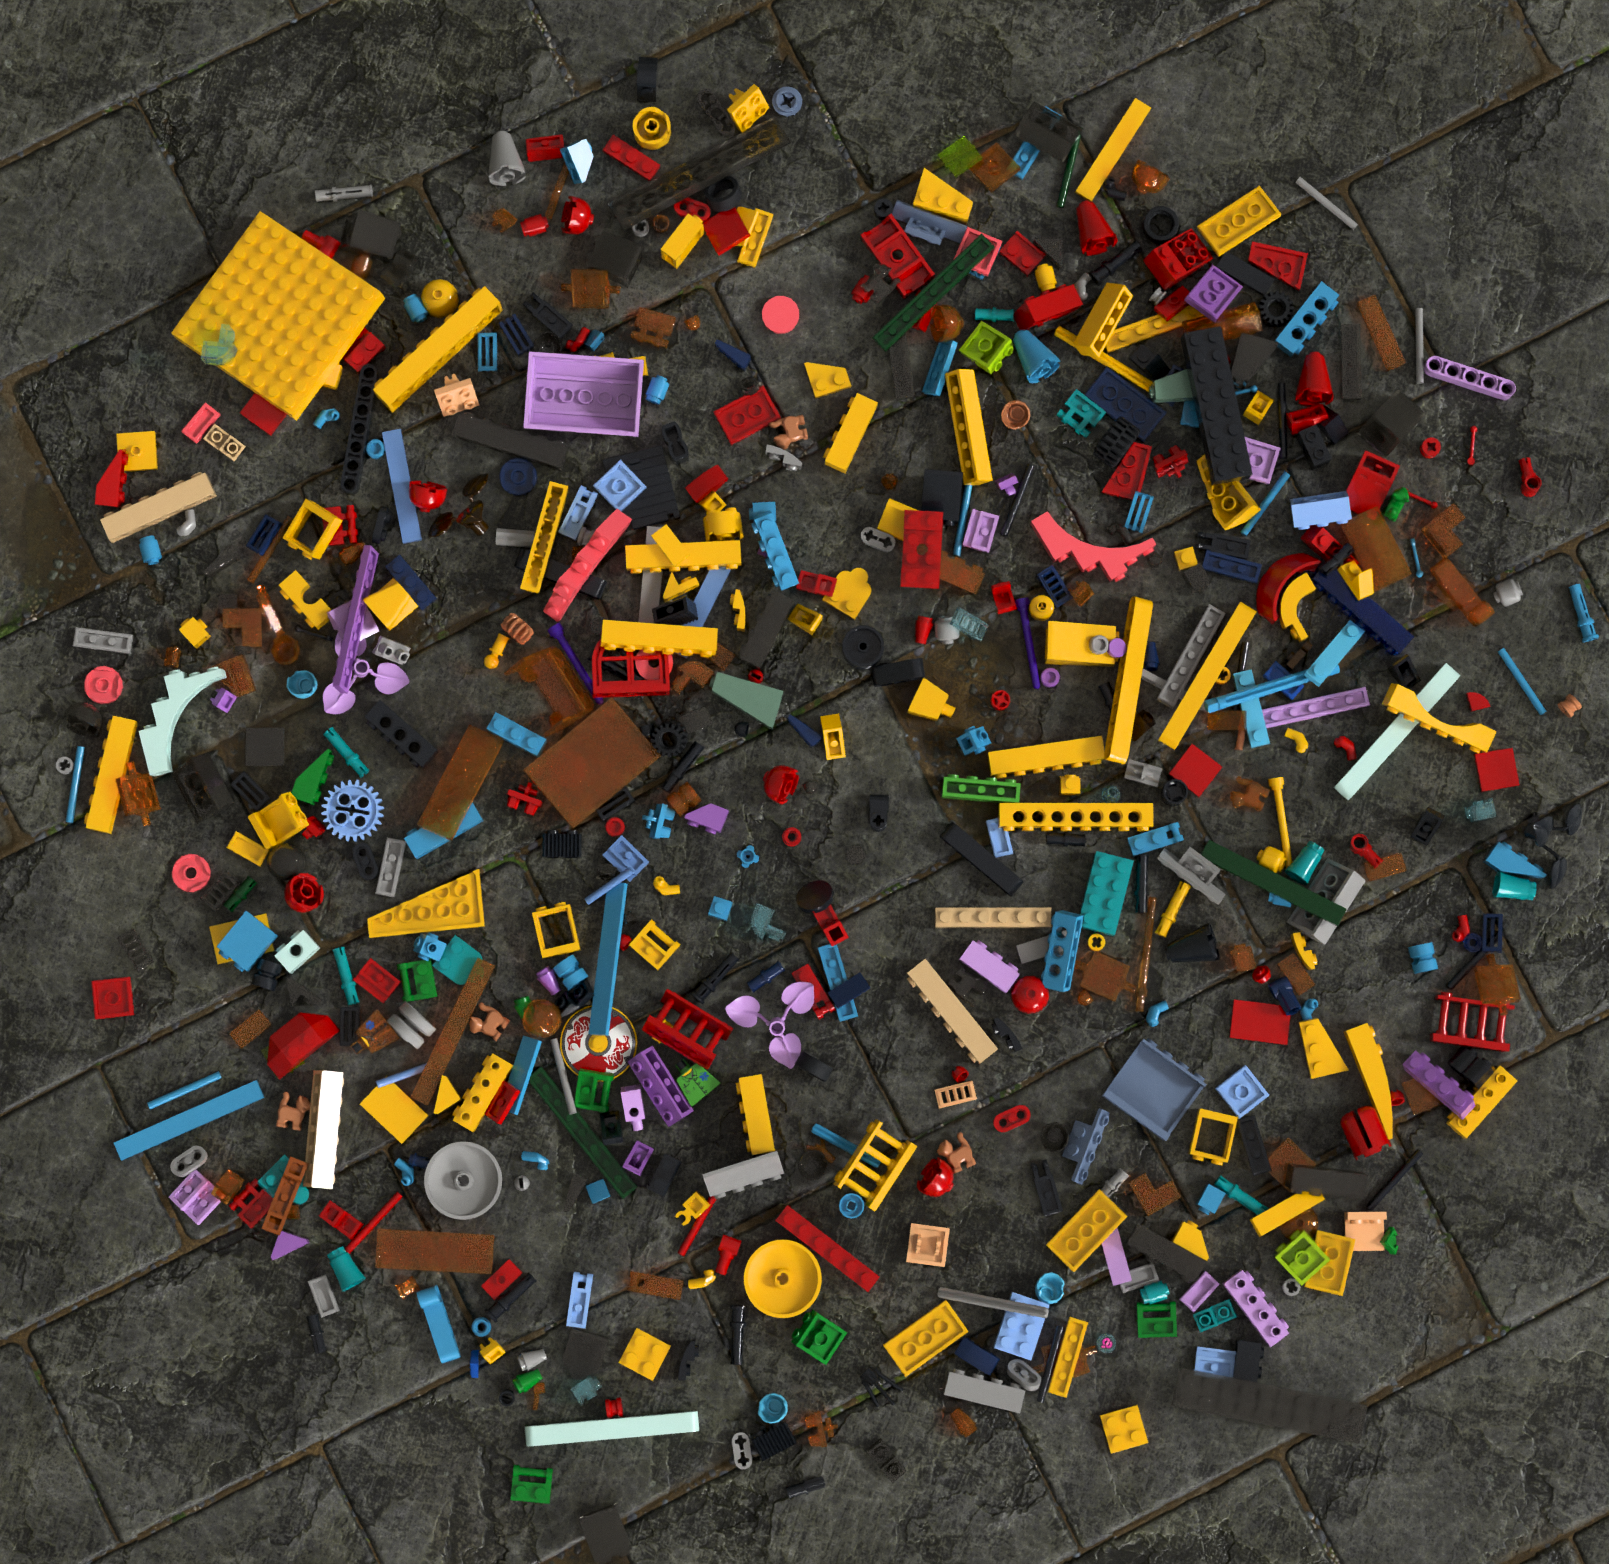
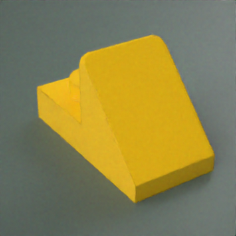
M1355 560L1338 568V572L1358 601L1374 593L1371 568L1362 572Z
M671 572L663 594L664 602H668L698 588L697 578L687 577L681 580L682 584L678 585L673 572Z

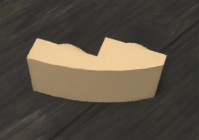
M216 424L212 426L203 438L232 461H235L246 447Z

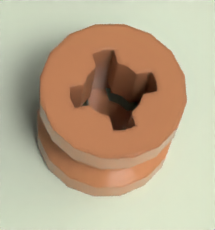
M1568 694L1564 701L1557 704L1559 709L1569 718L1574 715L1576 710L1582 708L1580 702L1571 694Z

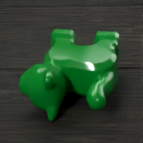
M1406 488L1396 489L1389 497L1387 507H1384L1382 515L1393 522L1396 521L1404 503L1409 502V494Z

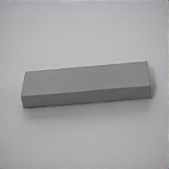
M75 627L73 647L131 654L133 635Z
M387 837L375 894L395 898L406 841Z
M1066 930L1062 931V934H1063L1065 937H1066V935H1067V931H1066ZM1049 935L1016 945L1021 964L1045 957L1049 949ZM1059 946L1058 951L1063 952V948Z

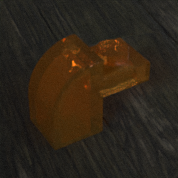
M688 661L678 668L683 675H678L673 681V691L679 695L690 680L703 689L712 676H714V671L701 662Z

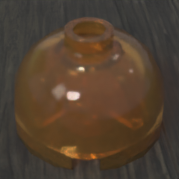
M1138 159L1131 175L1133 183L1137 185L1136 190L1144 195L1147 192L1154 194L1163 190L1170 178L1157 168L1149 165L1146 166V162Z
M935 305L932 308L930 318H933L934 325L930 324V330L934 341L939 343L956 339L964 326L963 317H961L958 310L951 305Z
M536 999L525 1007L522 1024L530 1035L538 1038H547L559 1030L562 1016L559 1008L554 1003L545 999Z

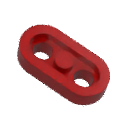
M686 196L678 197L674 202V210L679 216L685 218L687 214L691 216L696 215L703 221L702 223L710 218V208L703 202ZM686 205L687 208L685 210H681L680 206ZM703 211L705 214L704 216H699L698 212Z
M1018 1105L995 1116L993 1120L994 1128L999 1132H1007L1029 1121L1030 1110L1024 1105ZM1022 1111L1024 1117L1022 1119L1018 1118L1017 1112ZM1001 1119L1006 1120V1125L1004 1127L1000 1126L999 1121Z

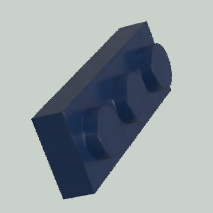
M1206 550L1201 569L1257 584L1262 564Z
M398 555L385 566L422 611L437 599L401 555Z

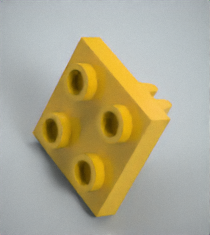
M755 84L745 93L736 88L734 89L735 95L729 94L733 104L727 111L741 133L749 129L769 109L759 87Z

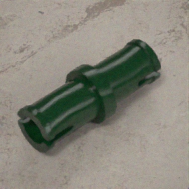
M247 876L243 883L233 890L234 893L223 905L233 913L241 901L247 899V894L258 883L250 876Z

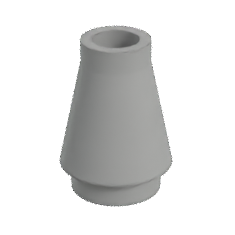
M544 1349L523 1352L520 1356H517V1360L522 1371H529L539 1363L547 1360Z

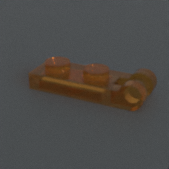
M630 1271L629 1277H631V1281L627 1287L628 1291L681 1300L684 1280ZM639 1279H644L643 1287L638 1286Z

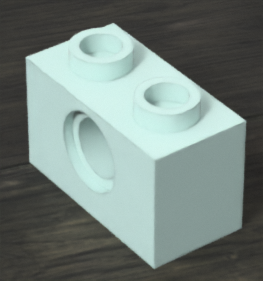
M299 930L290 937L291 941L287 945L283 943L276 950L277 954L274 955L291 974L320 949L317 943L304 930L301 932ZM299 945L301 948L300 954L293 956L292 948Z

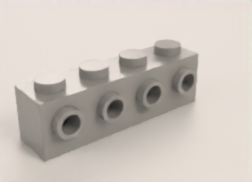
M955 1368L953 1372H948L944 1395L1016 1413L1021 1412L1026 1391L1021 1389V1385L1016 1383H1010V1386L1002 1384L1003 1380L992 1378L991 1381L984 1380L983 1375L975 1373L972 1376L964 1375L965 1371Z

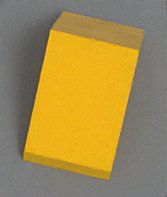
M1257 391L1242 416L1259 425L1274 400Z
M797 603L788 620L813 635L823 616Z
M442 1075L434 1114H441L462 1100L447 1076Z

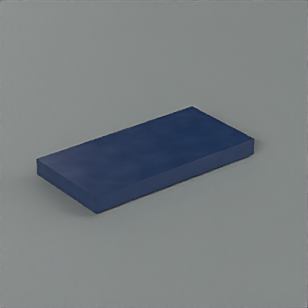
M1109 367L1103 370L1084 394L1106 411V415L1114 421L1122 416L1140 429L1137 439L1141 442L1147 439L1167 413Z

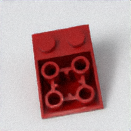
M1191 228L1153 249L1143 261L1165 291L1207 264L1213 257Z
M1365 450L1346 489L1349 496L1350 510L1374 521L1400 465Z

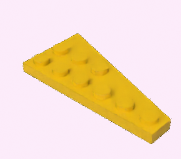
M480 869L368 918L369 938L485 927Z

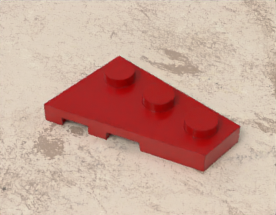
M1252 241L1248 262L1300 291L1308 253Z
M1134 442L1101 493L1132 501L1135 491L1141 492L1152 446Z

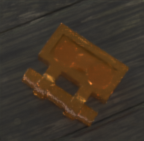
M639 307L634 326L641 328L640 332L632 331L631 338L638 339L637 341L641 343L648 342L654 344L655 347L662 346L667 348L669 341L662 338L663 335L671 337L676 317ZM647 330L656 332L657 336L647 335Z

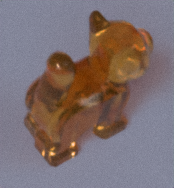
M1238 776L1236 781L1247 787L1245 794L1238 791L1230 793L1232 806L1238 808L1245 805L1260 812L1265 803L1258 800L1259 796L1262 795V797L1267 798L1270 789L1263 787L1258 782Z

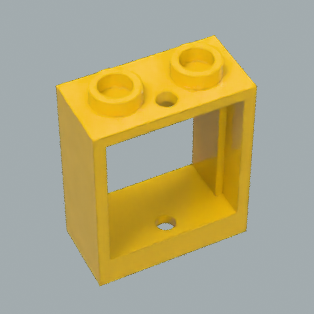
M687 214L661 248L662 259L676 269L704 235L703 221L699 217Z
M305 499L284 534L283 539L288 541L287 545L295 550L298 548L302 550V555L306 558L320 560L343 520L314 501ZM312 512L329 522L314 549L297 540Z
M566 902L554 904L555 908L547 909V906L536 908V912L532 913L543 959L581 950L571 905H566ZM567 911L574 943L546 949L539 918Z
M1198 1109L1188 1154L1193 1155L1192 1159L1204 1161V1158L1211 1159L1212 1164L1221 1166L1223 1162L1228 1163L1238 1117ZM1202 1118L1229 1124L1222 1157L1195 1150Z

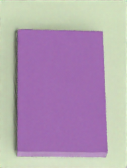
M1212 264L1184 301L1215 323L1243 286Z

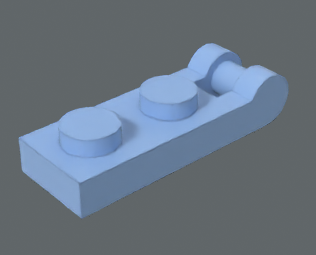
M582 485L558 533L574 541L577 540L580 530L599 495L595 491L586 490L587 487ZM582 497L588 498V502L581 501Z
M574 1272L566 1326L586 1329L593 1274L587 1273V1275H582L580 1272ZM578 1283H586L585 1289L578 1288Z

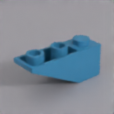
M1503 841L1502 843H1495L1483 863L1496 872L1500 871L1505 874L1544 878L1547 875L1543 872L1544 869L1535 863L1532 865L1527 861L1528 858L1519 852L1516 854L1511 850L1512 847Z

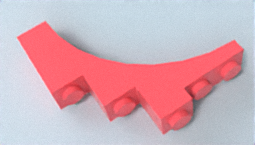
M616 509L595 530L590 541L577 554L570 568L558 579L553 589L554 592L543 610L545 614L556 622L562 619L590 574L611 547L626 532L632 521L630 517Z
M1048 511L1030 523L1053 563L1059 561V563L1069 558L1068 554H1071L1081 572L1094 570L1097 568L1096 564L1098 563L1109 582L1113 580L1118 582L1125 578L1124 574L1127 572L1125 564L1128 566L1138 561L1137 557L1142 554L1144 557L1151 554L1156 546L1153 538L1140 544L1123 548L1094 546L1068 534L1055 522Z

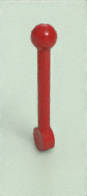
M1476 426L1470 427L1471 444L1470 455L1467 459L1468 465L1475 463L1473 453L1475 433L1477 432Z
M1408 492L1410 497L1430 505L1433 509L1437 508V502H1431Z

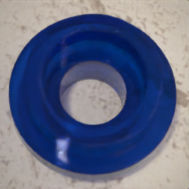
M1476 933L1468 934L1463 941L1465 949L1469 952L1479 951L1482 948L1481 936ZM1471 939H1474L1476 941V945L1474 947L1470 945Z

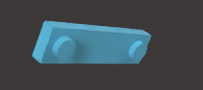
M1349 620L1305 672L1304 676L1319 687L1365 631Z
M1252 669L1232 674L1236 691L1255 686ZM1259 698L1239 703L1250 748L1270 744Z

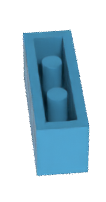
M495 712L486 728L488 732L537 758L540 757L548 742L540 735Z

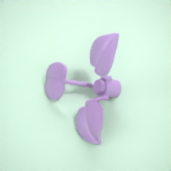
M339 632L335 639V652L338 657L342 641ZM366 639L359 641L356 656L364 653ZM356 658L353 668L354 675L349 689L357 677H365L368 673L377 677L375 679V687L383 694L396 693L409 684V679L406 673L393 663H381L377 667V673H374L372 669H369L367 661ZM333 683L329 684L323 693L324 711L328 714H341L348 711L355 703V694L351 691H348V694L340 693L333 687Z
M802 981L788 985L781 996L782 1001L788 1006L781 1018L774 1017L771 1021H768L762 1014L758 1013L760 1004L752 996L738 997L726 1006L725 1009L728 1016L742 1027H752L756 1025L757 1017L761 1018L769 1026L772 1035L780 1036L773 1038L770 1042L769 1052L771 1056L789 1069L794 1067L801 1052V1042L794 1033H788L784 1036V1020L790 1008L798 1014L806 1013L811 1009L814 1003V985L812 983Z

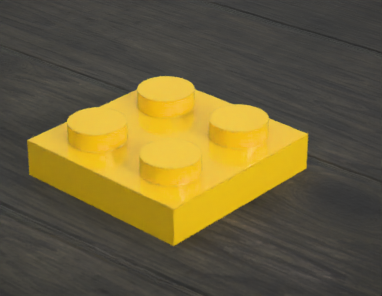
M636 1328L618 1363L653 1381L671 1345Z
M1138 1405L1100 1415L1111 1454L1148 1443Z

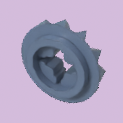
M782 87L773 95V108L779 115L786 117L795 115L802 106L801 94L793 87ZM784 97L792 100L790 102L791 108L788 105H782Z

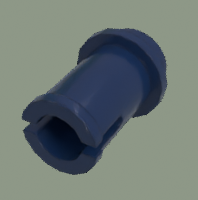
M417 1153L411 1154L408 1165H411L412 1168L415 1166L426 1169L431 1158L419 1156Z

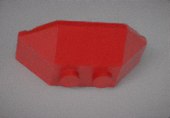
M300 1012L270 1036L267 1065L280 1080L339 1033L340 1030L327 1015Z

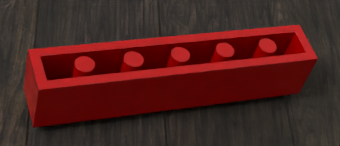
M788 1205L775 1220L867 1292L870 1291L880 1276Z

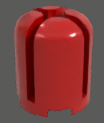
M1371 1106L1360 1107L1357 1109V1112L1372 1146L1368 1145L1354 1111L1346 1113L1340 1121L1356 1161L1359 1155L1364 1154L1365 1157L1380 1152L1383 1145L1388 1144L1389 1147L1392 1146L1376 1110Z

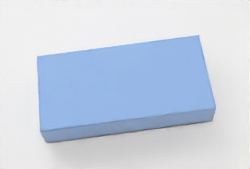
M998 818L986 820L993 855L998 858L1013 854L1008 831H1003V828H998Z

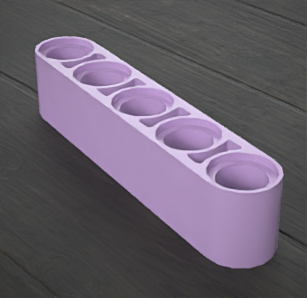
M1438 356L1430 357L1424 364V372L1430 377L1500 400H1508L1516 391V386L1511 380ZM1429 363H1436L1438 369L1432 370L1429 367ZM1448 368L1454 369L1455 372H1456V375H1455V376H1450V375L1447 373V369H1448ZM1465 375H1472L1474 382H1468ZM1483 381H1490L1492 388L1485 387ZM1502 386L1508 387L1510 394L1503 393Z

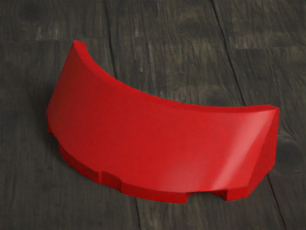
M1297 553L1285 556L1272 564L1262 576L1257 588V613L1271 624H1274L1279 617L1276 611L1277 600L1286 581L1296 572L1299 574L1307 570L1314 572L1321 561L1308 554Z

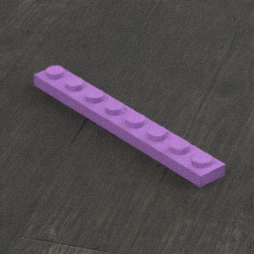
M364 545L363 552L360 555V566L356 573V584L352 591L353 597L348 609L349 615L344 627L345 633L341 641V651L337 659L336 673L333 676V687L340 693L348 694L367 609V604L363 599L370 595L379 553L371 545Z

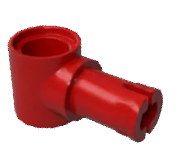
M308 230L304 231L301 238L331 259H333L341 245L338 240L331 236L320 237Z
M1529 457L1526 460L1522 458L1518 461L1522 472L1521 493L1526 497H1533L1541 487V479L1534 473L1531 459ZM1528 484H1532L1535 488H1530Z
M1356 834L1352 837L1350 842L1351 851L1364 857L1376 869L1384 860L1372 850L1367 837L1363 834ZM1361 840L1364 843V847L1357 848L1354 842Z
M723 1234L718 1248L720 1258L715 1270L716 1273L726 1275L731 1260L737 1256L742 1240Z

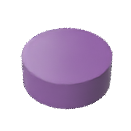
M1115 638L1109 641L1107 653L1111 657H1122L1126 653V643L1122 639Z
M1054 668L1043 670L1040 676L1041 683L1048 688L1056 686L1060 679L1058 671Z

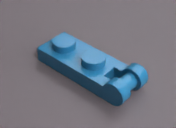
M1179 822L1127 838L1132 856L1184 841L1183 835H1180L1178 829L1180 828ZM1171 831L1173 838L1168 839L1166 832Z

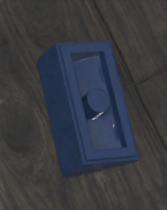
M859 972L828 992L837 1009L869 990L870 986Z

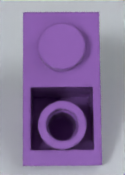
M710 803L687 813L684 818L688 821V825L698 828V825L703 826L706 832L715 835L716 832L721 833L729 810Z

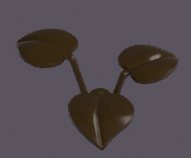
M488 473L474 477L464 486L462 494L465 497L469 496L471 504L457 518L453 517L452 512L440 515L429 529V539L447 532L454 521L462 524L467 529L470 528L477 536L483 535L488 530L489 526L482 519L483 502L481 500H473V496L479 494L485 487L489 476Z

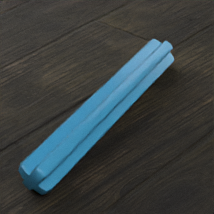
M815 1123L811 1130L813 1134L852 1155L858 1147L819 1124ZM864 1152L860 1158L875 1168H878L881 1163L867 1152Z

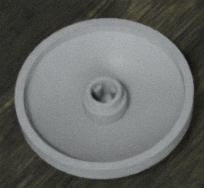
M464 1141L451 1143L437 1151L430 1159L424 1176L425 1191L431 1204L445 1216L459 1220L476 1218L487 1212L497 1201L502 1188L501 1168L493 1154L483 1146Z

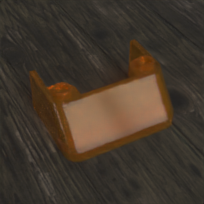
M555 646L523 657L504 672L506 676L518 672L522 680L526 682L535 681L550 704L554 713L549 716L551 728L543 734L544 737L565 729L594 709L592 699L561 650Z

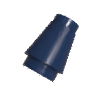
M1147 642L1143 669L1156 671L1160 665L1156 643Z

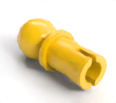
M498 633L492 648H489L492 653L484 658L485 667L494 669L498 666V656H503L502 652L509 640L508 637Z

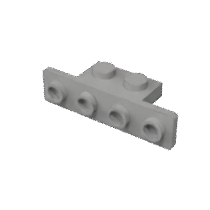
M1189 847L1180 859L1165 848L1157 857L1162 865L1170 868L1178 877L1186 880L1194 889L1206 895L1210 901L1218 905L1220 904L1225 893L1211 882L1221 869L1193 848Z

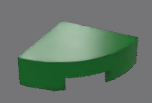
M1388 1227L1380 1241L1391 1255H1396L1398 1245H1396L1397 1232L1394 1227Z

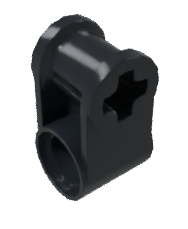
M870 794V827L876 832L883 831L887 826L889 795ZM877 818H880L881 821L884 823H881L880 826H876V823H874L873 821H876Z

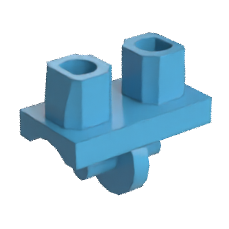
M656 804V809H650L648 816L642 815V820L647 821L645 828L651 829L649 838L660 839L670 837L671 828L663 826L664 819L673 821L675 811L668 808V805Z

